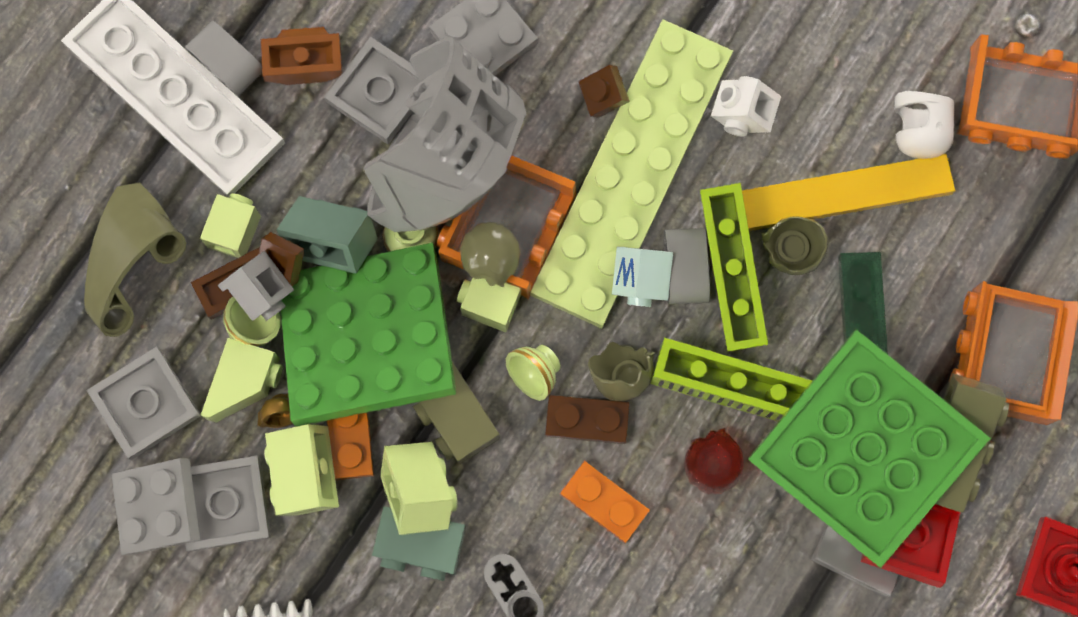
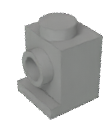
M265 251L240 267L218 285L222 292L226 289L230 291L252 321L260 315L266 321L286 307L281 300L294 291L293 287Z

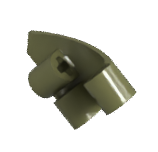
M141 183L116 187L99 221L89 256L84 306L86 313L103 334L109 337L125 334L134 322L133 311L118 287L136 261L148 251L157 262L170 264L177 261L186 250L185 237L171 224L161 205Z

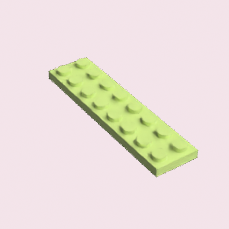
M662 19L627 92L630 102L619 108L537 277L530 296L601 329L603 328L618 296L612 294L617 246L641 248L731 58L733 50Z

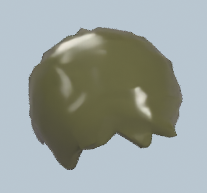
M796 216L784 218L761 235L763 247L769 253V262L779 271L789 275H803L815 271L827 254V234L824 227L815 220Z
M482 222L463 237L460 246L462 266L470 274V277L475 279L485 278L490 286L497 284L504 287V283L518 268L520 260L519 242L513 233L502 224Z
M609 342L600 355H594L588 361L589 371L596 388L609 400H614L615 402L627 401L640 396L651 383L655 352H647L645 347L635 351L630 346Z

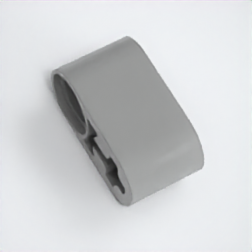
M213 20L184 47L237 97L262 74V65Z
M705 228L664 230V251L673 252L668 304L709 303L710 280Z
M506 554L492 557L485 566L484 578L507 617H515L513 606L518 599L523 597L532 599L538 609L536 617H543V602L518 561ZM499 563L504 567L511 565L515 571L510 574V577L516 587L521 582H524L527 587L526 590L514 593L507 602L501 596L509 592L504 582L498 581L494 583L492 577L496 574L494 567Z

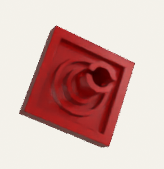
M1040 517L1016 592L1017 596L1067 615L1078 617L1077 528L1048 517Z

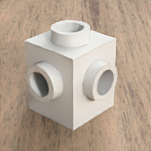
M742 76L739 80H722L711 117L724 125L726 132L735 136L743 137L747 133L771 132L781 96L759 79Z

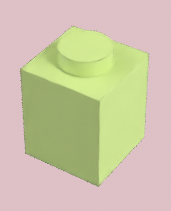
M231 193L229 198L219 194L216 195L200 239L207 248L237 258L247 254L261 218L255 206H252V200L235 193Z
M472 278L471 281L465 279L459 291L457 302L462 303L460 307L462 316L507 332L521 297V288L506 282L504 287L497 284L490 286L485 278Z

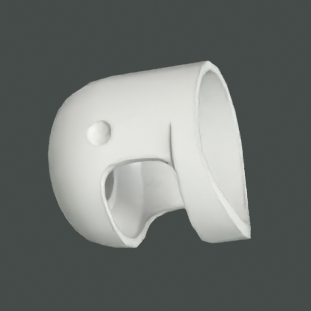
M904 91L895 96L894 110L895 113L901 116L903 122V130L896 134L899 149L912 158L920 159L935 158L946 153L951 148L954 138V100L946 96L917 91ZM921 103L926 105L928 110L911 109L904 106Z

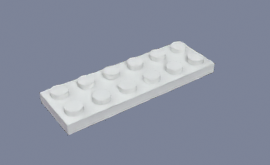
M102 0L61 40L73 54L228 197H230L231 193H236L285 144L284 139L132 0Z

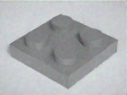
M464 0L429 26L430 33L437 41L446 37H453L494 76L538 44V37L506 0Z
M370 37L324 96V99L333 108L389 145L413 113L406 106V102L412 90L420 83V80L410 62Z
M157 346L86 390L125 455L130 460H133L201 417L200 412Z
M259 456L191 467L200 541L186 543V551L193 552L271 538Z
M189 458L173 459L112 474L121 555H134L200 541Z

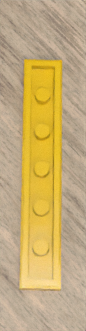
M943 154L935 158H919L742 190L748 229L753 231L773 227L780 220L792 216L814 220L952 195L955 192L947 154Z

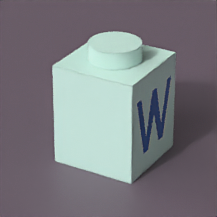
M617 246L612 294L628 297L627 304L651 307L652 299L668 300L673 252Z

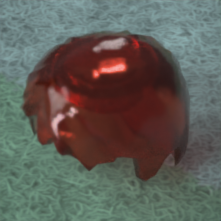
M721 428L718 431L711 430L705 438L699 437L691 441L684 458V470L690 484L697 487L703 493L716 495L727 492L740 481L744 470L743 451L739 444L725 432V428Z

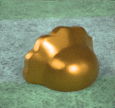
M288 393L277 394L272 399L265 401L258 412L257 425L261 428H282L293 424L290 418Z

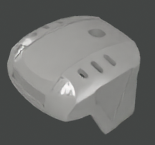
M453 37L443 38L411 55L410 62L420 80V83L412 90L406 102V106L413 113L396 134L389 149L367 162L363 169L373 186L369 196L367 215L393 232L420 231L435 227L464 213L484 197L507 171V164L512 155L523 120L526 117V109L521 96L508 84L501 82Z

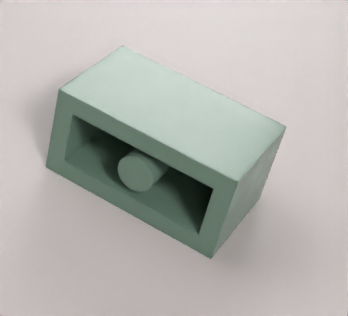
M301 196L297 198L276 229L280 237L305 249L302 261L352 273L358 272L377 241L372 218L367 215L366 210Z
M384 506L372 556L381 559L380 567L404 572L407 564L422 568L420 576L445 581L446 574H456L466 526L450 521L449 529L399 535L391 508Z

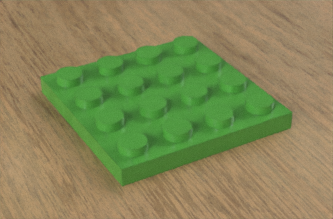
M433 242L367 256L357 273L326 266L300 270L299 281L292 286L294 291L281 300L286 306L281 310L290 418L295 427L456 394L437 252Z
M855 329L748 457V460L881 568L991 438Z

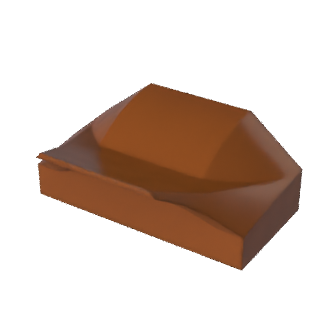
M324 27L281 30L276 38L261 39L262 74L266 82L284 85L321 83L338 78L343 73L339 33L329 34Z

